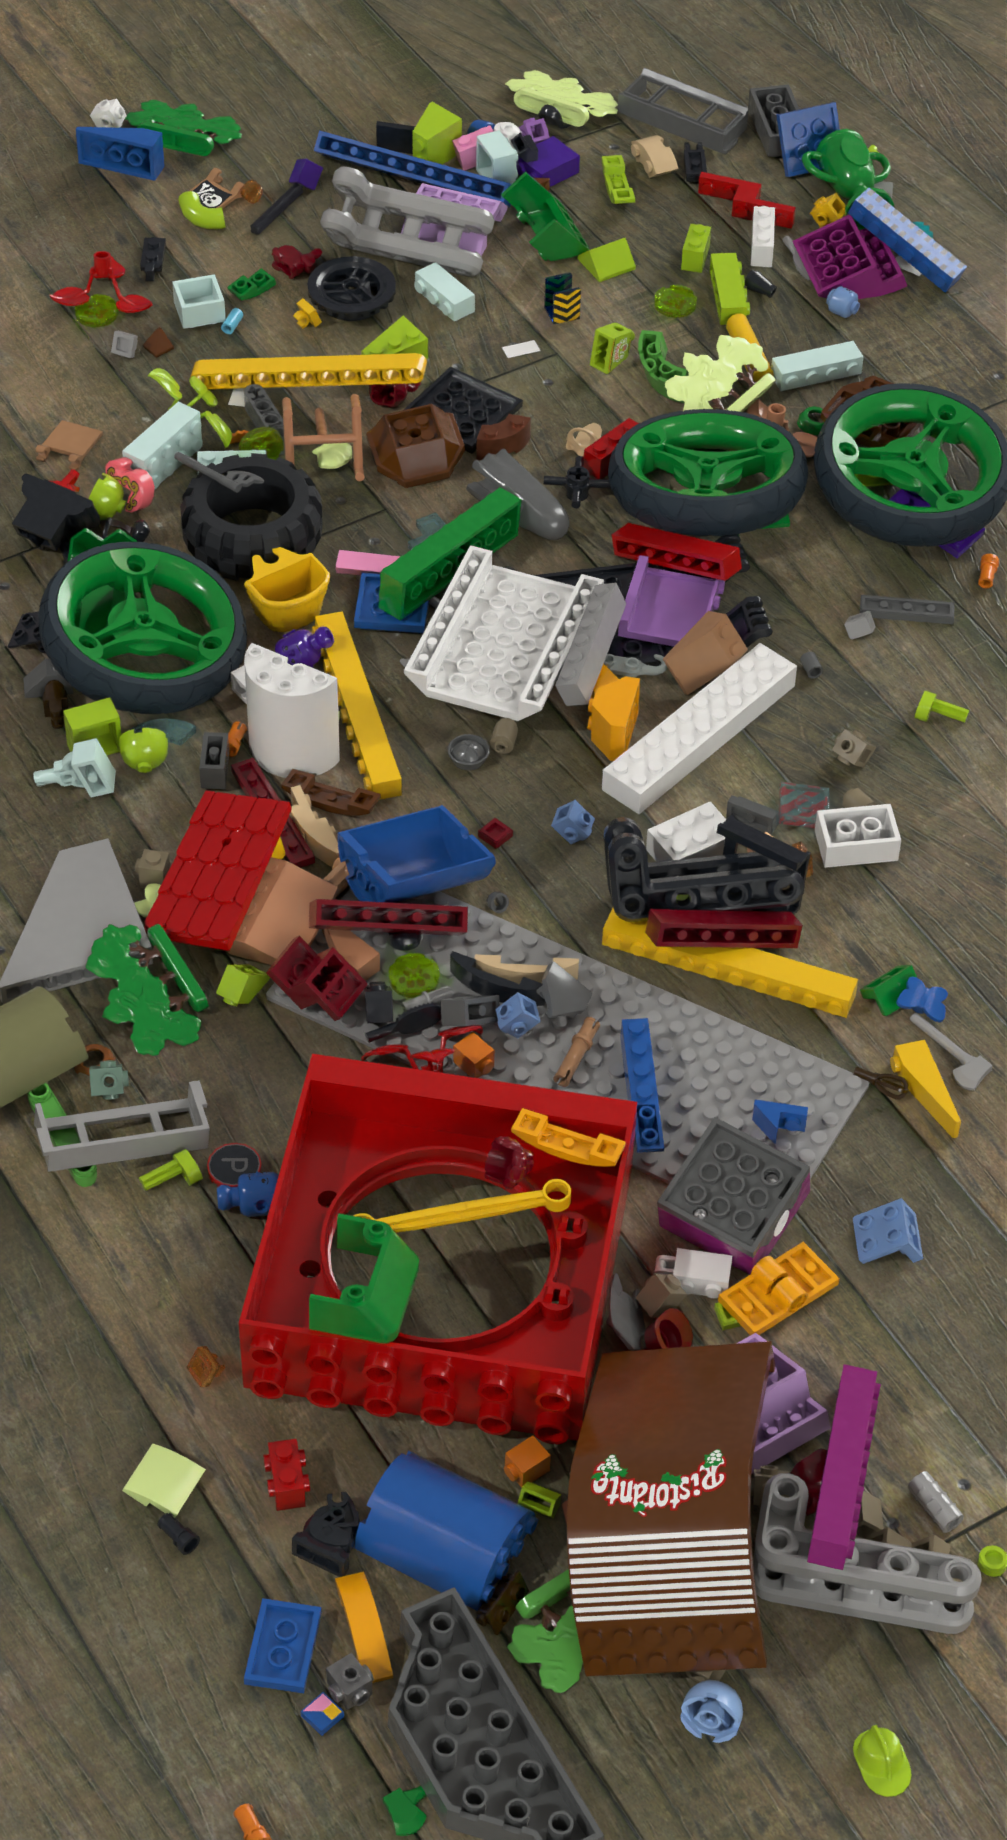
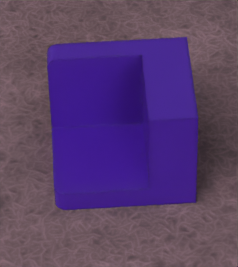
M297 159L289 183H298L310 190H315L323 167L308 159Z

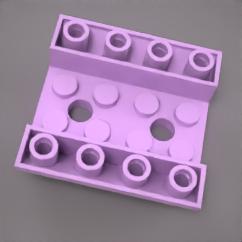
M424 183L421 184L416 192L419 195L484 209L493 215L495 221L500 222L508 210V206L498 200ZM422 223L418 238L432 243L435 241L442 243L446 228L433 223ZM462 232L458 247L473 253L477 252L482 256L487 247V235Z

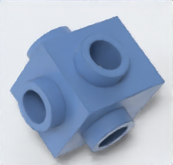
M574 800L557 808L551 826L570 844H573L580 840L583 841L590 836L595 818Z
M518 992L495 1009L500 1030L516 1038H520L541 1022L536 1002Z

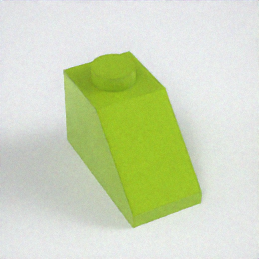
M250 964L227 965L216 994L224 997L223 1001L232 1006L249 1004L269 981L270 977L266 972Z

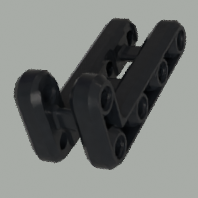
M625 817L616 818L608 823L604 830L607 885L614 911L624 921H647L650 909L744 911L789 906L799 901L804 894L805 884L798 870L795 871L757 852L648 863L647 850L641 830L634 820ZM689 894L685 900L676 899L678 895Z

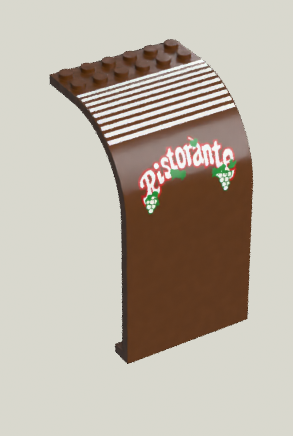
M771 1341L602 1353L572 1461L567 1504V1549L570 1589L586 1676L766 1668L767 1655L753 1570L750 1488L752 1461L769 1372H775V1360Z

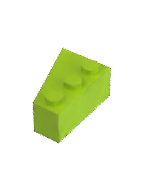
M403 315L361 351V355L418 353L428 359V338Z

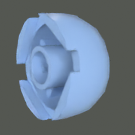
M706 1680L699 1682L688 1691L681 1706L682 1712L680 1715L681 1722L694 1736L702 1739V1733L715 1737L712 1742L720 1743L729 1741L736 1736L743 1717V1707L739 1695L728 1684L716 1680Z

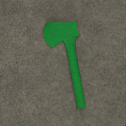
M421 1785L406 1791L398 1788L383 1797V1803L391 1816L395 1833L398 1836H408L416 1833L426 1821L427 1815L416 1806L418 1802L427 1796Z

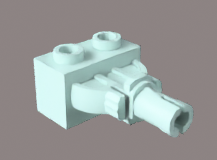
M96 738L74 743L73 751L65 755L63 760L55 761L54 768L35 771L34 781L38 787L52 783H58L64 787L70 785L82 787L87 790L90 797H96L114 792L116 770Z

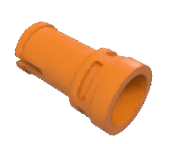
M985 554L981 557V573L978 584L982 588L993 586L994 574L1000 561L994 554Z
M239 721L232 724L228 733L229 757L237 755L241 746V740L247 731L244 723H242L240 729H237L240 724Z
M249 1803L243 1804L234 1811V1817L244 1833V1840H272L265 1827L260 1824L252 1805Z

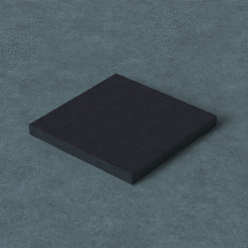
M449 367L404 410L433 404L444 412L453 413L464 442L465 451L473 454L477 450V437L481 426L497 424L505 420L509 414L514 415L523 406V400L453 367Z

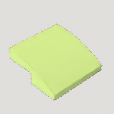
M152 1444L122 1491L146 1507L151 1503L164 1513L169 1514L171 1512L176 1517L206 1469L172 1450Z

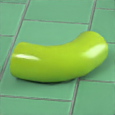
M192 191L184 192L179 196L178 201L182 213L193 225L204 229L226 228L222 207H204L200 203L199 195Z

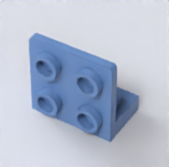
M902 1198L853 1217L858 1257L862 1264L899 1250L902 1254H906L913 1263L923 1259L916 1214Z

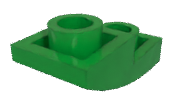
M261 268L249 278L242 275L229 285L227 289L242 301L266 292L276 285L274 277Z

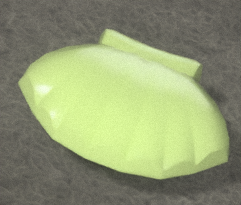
M348 443L323 444L314 449L312 453L317 455L320 468L336 469L344 466L351 460L352 446Z

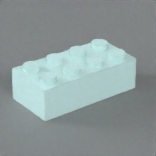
M177 402L122 450L123 457H127L133 462L131 469L141 468L149 473L153 479L154 489L183 464L174 458L177 452L191 457L201 449L203 441L200 411Z

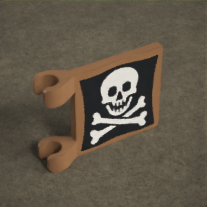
M214 168L206 179L189 191L199 195L200 203L204 207H222L223 209L235 199L246 196V191L243 190L245 184L237 182L231 191L218 185L223 181V178L219 176L222 171Z

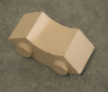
M658 135L631 142V152L636 157V161L643 164L649 178L671 173L679 169L671 148L665 147L663 144L664 139Z

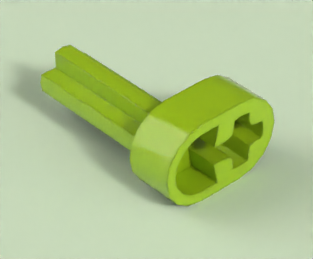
M925 690L914 717L915 719L927 722L931 711L965 723L969 710L936 699L937 694Z
M184 1149L173 1155L174 1160L139 1177V1180L144 1190L147 1191L180 1173L188 1185L191 1186L203 1179L202 1173L187 1149Z

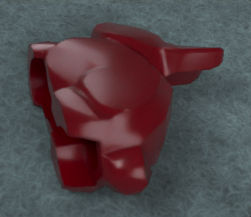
M294 246L274 247L271 254L274 258L272 267L293 279L303 271L312 273L316 266L315 260L323 252L320 248H316L310 253L302 254Z

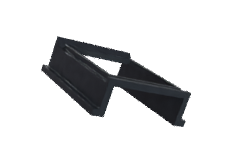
M733 813L723 823L718 824L717 833L725 837L723 855L736 854L739 843L795 871L798 870L805 884L811 852L807 851L805 853L736 820ZM802 897L795 904L789 906L753 909L752 911L792 912L795 915L801 907Z

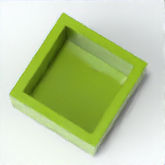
M110 697L63 711L67 745L70 752L73 751L74 743L96 738L106 755L120 752V717Z

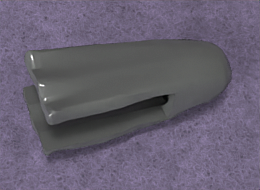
M501 449L496 455L488 453L481 461L475 460L473 462L472 468L486 478L483 481L467 485L466 489L472 496L481 501L488 494L501 487L522 499L519 527L533 532L546 540H559L567 533L569 516L566 510L552 493L505 449Z

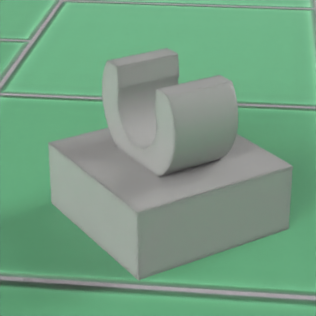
M119 330L114 331L111 353L133 358L137 348L138 336Z

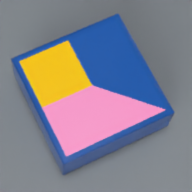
M322 1692L301 1710V1717L323 1736L344 1717V1711Z

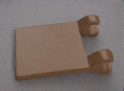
M62 420L44 443L36 447V452L39 453L36 460L45 462L51 450L69 455L68 461L71 462L69 469L77 471L85 456L103 435V431Z

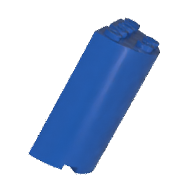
M443 805L338 832L340 861L346 863L349 872L346 880L359 901L386 903L406 901L485 879L496 864L493 853L474 835H469L468 829Z
M408 1450L407 1455L401 1453L390 1464L376 1485L366 1505L371 1508L368 1518L360 1521L358 1526L355 1549L441 1593L455 1587L465 1605L478 1611L484 1602L488 1603L489 1598H492L495 1591L494 1585L498 1579L502 1580V1576H506L510 1564L507 1563L508 1559H512L513 1556L518 1557L524 1546V1538L527 1534L531 1535L538 1524V1518H536L533 1511Z

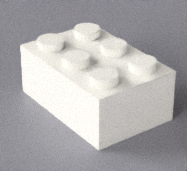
M711 802L705 803L648 829L646 850L656 862L723 855L725 837L717 833V826L726 819Z
M891 804L817 811L815 834L824 868L898 861L901 838Z

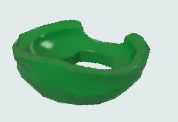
M816 406L806 408L799 414L797 420L798 427L805 433L818 436L824 422H814L809 419L808 414H821L823 409Z

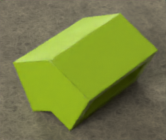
M527 1481L521 1489L518 1504L554 1518L561 1505V1494ZM530 1495L551 1503L550 1508L527 1498Z

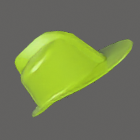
M873 1725L870 1730L861 1733L854 1742L853 1752L868 1788L876 1794L885 1797L897 1796L903 1793L910 1784L912 1774L910 1764L899 1738L889 1729L878 1728L877 1725Z

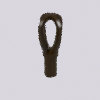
M858 1066L854 1070L853 1075L870 1082L871 1085L876 1086L883 1094L893 1099H902L908 1093V1082L901 1076L873 1073ZM882 1078H890L901 1081L904 1087L896 1083L884 1080ZM881 1085L902 1093L900 1095H895L887 1091Z

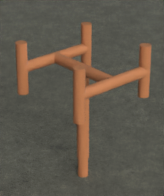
M353 394L350 397L353 433L327 434L323 409L317 408L315 410L317 435L293 436L291 400L288 397L283 398L285 460L293 462L295 466L294 445L353 443L355 478L357 481H363L362 410L359 396Z

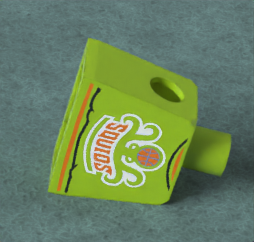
M615 322L597 328L594 335L590 366L605 374L610 373L629 356L631 342L635 339L634 332Z

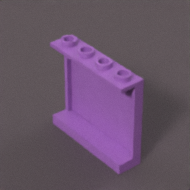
M640 555L625 599L627 604L619 622L618 636L675 646L707 611L714 612V610L719 609L721 597L718 595L723 594L725 581L649 568V557Z

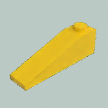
M920 1040L896 1045L893 1057L890 1058L892 1071L894 1073L897 1072L898 1076L907 1080L910 1093L952 1138H957L961 1120L926 1041Z

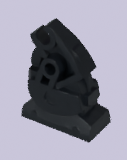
M346 1491L341 1492L342 1502L340 1503L333 1501L332 1493L328 1494L327 1505L317 1509L306 1521L303 1532H297L292 1538V1555L338 1577L346 1576L349 1554L354 1548L353 1539L357 1534L360 1522L359 1513Z

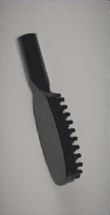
M431 1002V1004L423 1003L422 1006L418 1005V1007L410 1008V1010L402 1012V1015L399 1014L396 1022L365 1033L366 1039L370 1043L396 1032L410 1034L431 1027L442 1019L441 1006Z

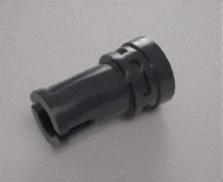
M171 1512L169 1514L165 1513L159 1519L157 1526L173 1540V1544L183 1555H187L195 1550L200 1542V1537L195 1532L191 1531L188 1527H184Z

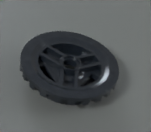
M348 256L324 262L314 269L307 283L308 296L311 298L312 304L317 305L320 311H325L328 315L343 321H360L374 316L380 312V309H386L388 303L394 300V295L396 294V281L393 273L383 264L365 257ZM349 287H355V288H357V289L350 290V289H347V288H349ZM370 287L378 293L376 296L371 295Z

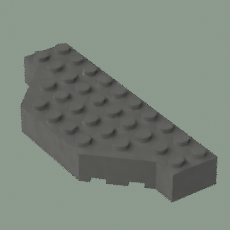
M451 1588L401 1610L400 1631L411 1650L389 1707L388 1728L444 1827L484 1840H603L604 1834L456 1588Z

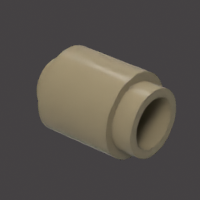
M502 718L495 724L490 740V746L494 751L507 754L513 750L518 735L517 723L510 718Z
M860 788L850 789L843 796L842 806L844 808L877 805Z

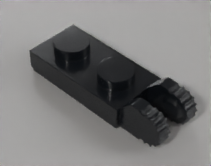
M689 142L684 143L686 182L697 183L699 182L701 172L707 173L705 150H703L702 142H697L696 150H690Z

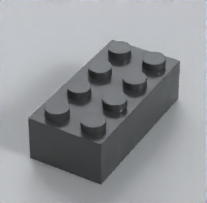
M789 84L751 88L749 90L748 110L768 157L782 156L776 114L799 110Z

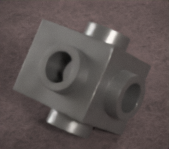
M353 1653L348 1654L326 1668L329 1693L335 1702L341 1701L346 1710L355 1705L360 1706L364 1704L372 1695L373 1674L365 1664L361 1666Z

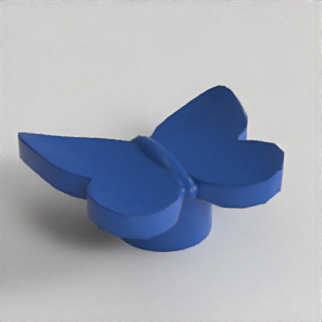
M910 977L906 983L907 989L901 992L896 1001L897 1006L904 1009H913L916 1013H925L933 1021L942 1022L946 1013L945 1005L942 1002L947 998L948 992L942 987L928 989L920 979Z

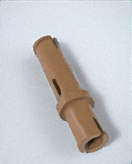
M586 1017L579 1032L573 1036L572 1045L553 1077L555 1083L561 1078L558 1085L567 1087L570 1084L584 1054L591 1049L593 1045L592 1040L600 1028L599 1021L592 1026L596 1020L595 1018Z

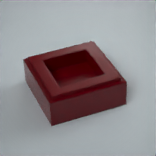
M494 818L478 830V837L497 849L513 837V830Z

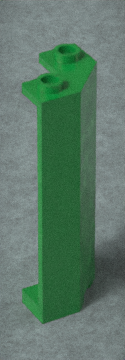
M85 528L71 538L68 561L82 552L97 546L101 547L105 544L117 542H137V540L121 529H117L103 539ZM106 585L87 594L77 605L74 617L75 626L92 635L106 628L110 611L115 605L125 600V592Z

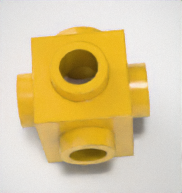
M834 193L827 198L822 196L814 203L815 207L810 212L821 228L841 219L845 214L846 205L838 194Z

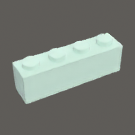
M849 341L772 358L771 368L777 387L780 391L861 374L863 355L855 342Z

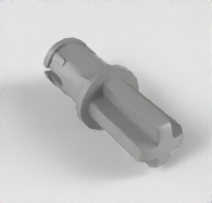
M444 986L429 993L424 991L421 996L403 1001L401 1005L405 1007L403 1009L404 1012L415 1006H422L423 1003L431 1004L433 1002L441 1005V999L454 998V994L450 986Z

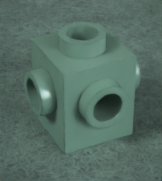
M116 1060L101 1061L100 1066H90L91 1096L103 1095V1099H117L119 1094H124V1087L129 1086L128 1070L123 1071L122 1064H116ZM112 1077L114 1081L108 1083L105 1081V1078Z

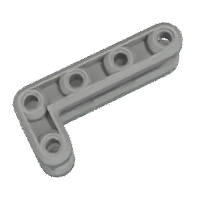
M340 167L335 170L332 183L344 201L342 211L331 208L323 211L320 221L323 230L334 244L421 266H428L436 262L447 272L474 277L480 273L483 264L481 255L477 252L473 253L460 249L458 246L462 232H472L484 236L492 232L495 220L490 212L477 207L370 183L362 172L354 168ZM353 205L366 209L362 224L356 222L351 215ZM382 214H394L405 217L406 221L402 234L380 231L378 227ZM422 223L444 226L446 231L442 243L420 240L418 236Z
M790 1473L774 1475L767 1481L763 1492L753 1556L756 1595L761 1599L946 1634H957L965 1631L970 1626L974 1614L972 1600L977 1596L982 1581L979 1568L970 1559L855 1538L852 1559H845L843 1570L808 1563L807 1558L813 1531L806 1529L804 1526L809 1497L808 1488L802 1479ZM781 1495H788V1496H790V1497H789V1498H785V1497H782ZM894 1567H897V1568L902 1569V1571H897V1570H894L893 1568H894ZM773 1576L776 1577L777 1580H771L768 1577ZM953 1578L961 1579L963 1582L955 1581ZM827 1587H833L837 1590L831 1591L827 1589ZM886 1598H893L896 1601H889ZM950 1608L955 1610L956 1612H949L946 1609Z

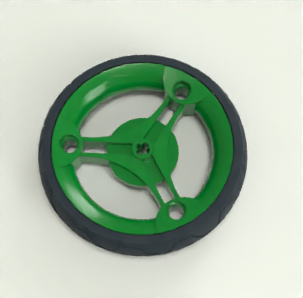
M897 383L881 385V387L876 386L859 392L843 402L828 416L815 444V474L818 484L829 504L844 520L850 522L849 524L883 541L915 547L951 544L972 536L984 528L999 514L1007 500V441L1001 429L980 407L944 389L922 384ZM888 423L922 424L924 429L914 437L895 439L885 447L863 448L858 447L854 441L864 431ZM930 437L936 439L933 443L928 441ZM945 442L963 444L973 454L978 465L979 477L972 491H953L945 480L948 471V460L945 453L941 450ZM855 474L885 478L896 487L914 491L928 502L931 507L908 506L885 499L865 487L856 478Z
M692 409L659 415L645 420L628 430L620 438L611 454L608 476L611 490L618 503L635 519L637 518L639 521L654 528L678 534L725 536L761 529L789 514L798 504L805 491L808 467L805 453L799 442L782 426L768 419L739 411ZM694 449L728 450V452L695 451ZM659 468L673 474L679 484L689 489L673 491L655 484L645 477L644 474ZM756 473H762L770 478L763 484L749 490L729 494L722 491L735 486L742 478Z
M117 542L105 544L101 547L97 546L82 552L62 566L51 578L39 606L38 621L41 642L48 658L51 659L50 661L58 673L79 692L81 691L82 694L90 699L99 701L110 697L116 709L126 712L168 714L187 710L206 702L231 682V672L240 667L246 651L247 626L245 616L236 595L226 581L216 571L195 557L159 544ZM106 585L116 590L124 591L125 600L112 608L108 616L106 628L92 635L75 626L74 617L77 605L87 594ZM156 585L186 598L203 613L211 631L201 636L181 626L169 608L155 601L150 589ZM140 592L141 598H135L134 593ZM126 653L141 656H155L164 653L186 659L194 664L174 672L144 673L119 667L106 661V659Z

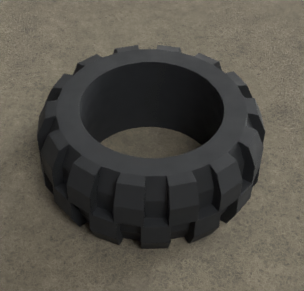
M251 453V457L239 458L238 454L224 457L222 463L217 465L210 463L207 467L227 476L228 471L250 472L261 477L264 483H253L248 487L242 486L241 490L236 493L199 472L196 478H192L182 496L183 502L180 506L183 540L187 549L193 557L202 561L214 571H219L223 578L238 581L239 577L251 579L254 575L252 563L254 555H260L265 563L272 564L279 560V557L272 552V549L282 547L296 554L304 555L313 553L321 539L323 528L321 496L311 478L302 469L297 470L293 462L281 457L274 460L269 459L267 454ZM245 509H263L281 515L280 518L272 522L253 526L233 524L222 519L228 514Z

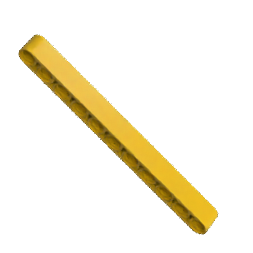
M418 353L210 359L196 361L190 378L192 376L199 378L206 385L207 389L246 388L252 384L260 385L263 388L419 383L423 380L427 359Z

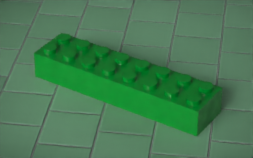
M500 487L488 494L480 502L474 504L466 512L460 514L449 524L444 525L439 531L430 535L422 543L414 546L412 550L400 556L388 567L383 568L380 573L379 609L398 620H402L450 585L470 545L490 550L493 554L517 537L522 499Z

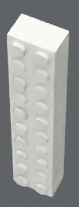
M759 643L603 769L602 790L637 814H641L795 686L797 665Z

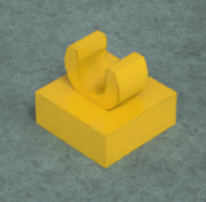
M304 298L296 303L299 311L293 317L298 321L297 324L302 329L307 327L309 322L315 328L322 323L316 309Z

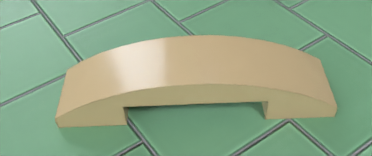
M475 954L477 969L518 984L523 977L542 983L548 966L501 963V955ZM553 958L554 962L578 980L579 959Z

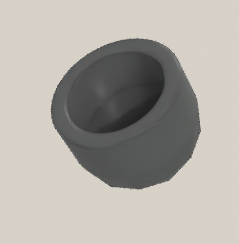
M498 891L492 892L486 900L489 909L496 913L504 912L509 905L508 897ZM494 900H496V902L499 904L497 907L494 903Z

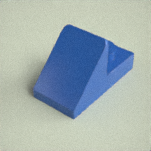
M755 1100L752 1120L776 1144L778 1128L805 1132L808 1107Z

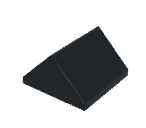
M377 121V147L413 154V130L416 126Z

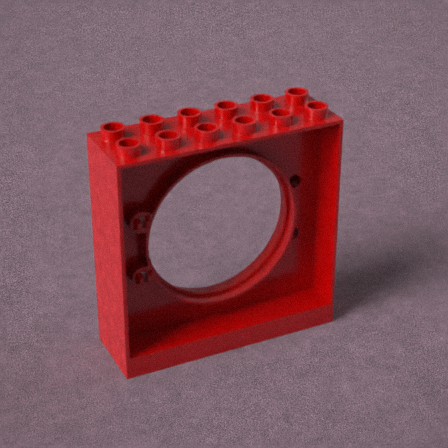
M312 1054L239 1319L243 1388H249L254 1394L265 1399H278L283 1394L305 1397L312 1404L322 1408H334L340 1403L362 1406L367 1412L378 1417H390L395 1415L396 1412L419 1415L425 1422L435 1426H447L453 1421L475 1424L482 1431L492 1435H504L510 1432V1430L532 1433L540 1441L548 1444H562L568 1439L578 1441L589 1402L632 1173L637 1102ZM524 1108L548 1116L549 1124L595 1139L601 1133L625 1141L626 1145L615 1166H591L568 1161L546 1153L511 1132V1128L520 1111ZM499 1136H508L511 1139L517 1140L524 1149L531 1151L534 1155L532 1170L512 1189H506L503 1184L487 1180L484 1177L485 1162L489 1151L492 1149L491 1144ZM427 1174H454L477 1178L494 1184L511 1194L543 1190L545 1183L552 1179H561L570 1185L571 1202L564 1211L553 1212L545 1208V1206L530 1209L546 1230L550 1245V1267L540 1294L520 1314L509 1321L485 1332L458 1338H423L399 1332L397 1338L390 1343H377L309 1329L310 1295L315 1294L340 1299L341 1291L336 1284L331 1265V1247L337 1228L338 1214L346 1215L354 1205L375 1190L404 1178ZM553 1191L547 1195L554 1200L566 1197L564 1193L559 1191Z

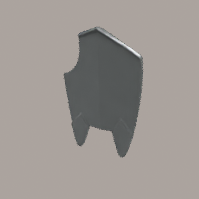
M615 1273L611 1280L609 1317L606 1324L615 1331L629 1350H641L640 1341L641 1337L644 1336L645 1323L641 1304L635 1298L639 1294V1290H634L631 1298L622 1291L619 1276Z

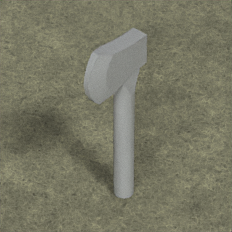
M914 1013L910 1017L912 1023L961 1062L962 1066L953 1070L955 1082L964 1089L975 1091L984 1077L992 1071L993 1065L982 1056L974 1057L964 1052L918 1013Z

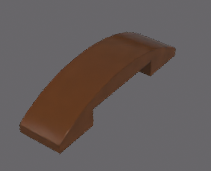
M292 769L281 784L282 789L291 794V787L300 785L304 794L309 795L313 807L341 815L360 816L370 814L381 798L379 793L358 788L355 793L315 782V775Z

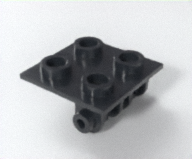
M39 611L22 614L7 646L8 648L35 643L41 653H46L39 634Z

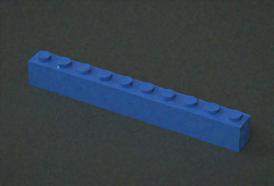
M319 130L314 151L322 156L411 181L498 200L507 205L508 208L511 206L501 195L511 186L510 183Z

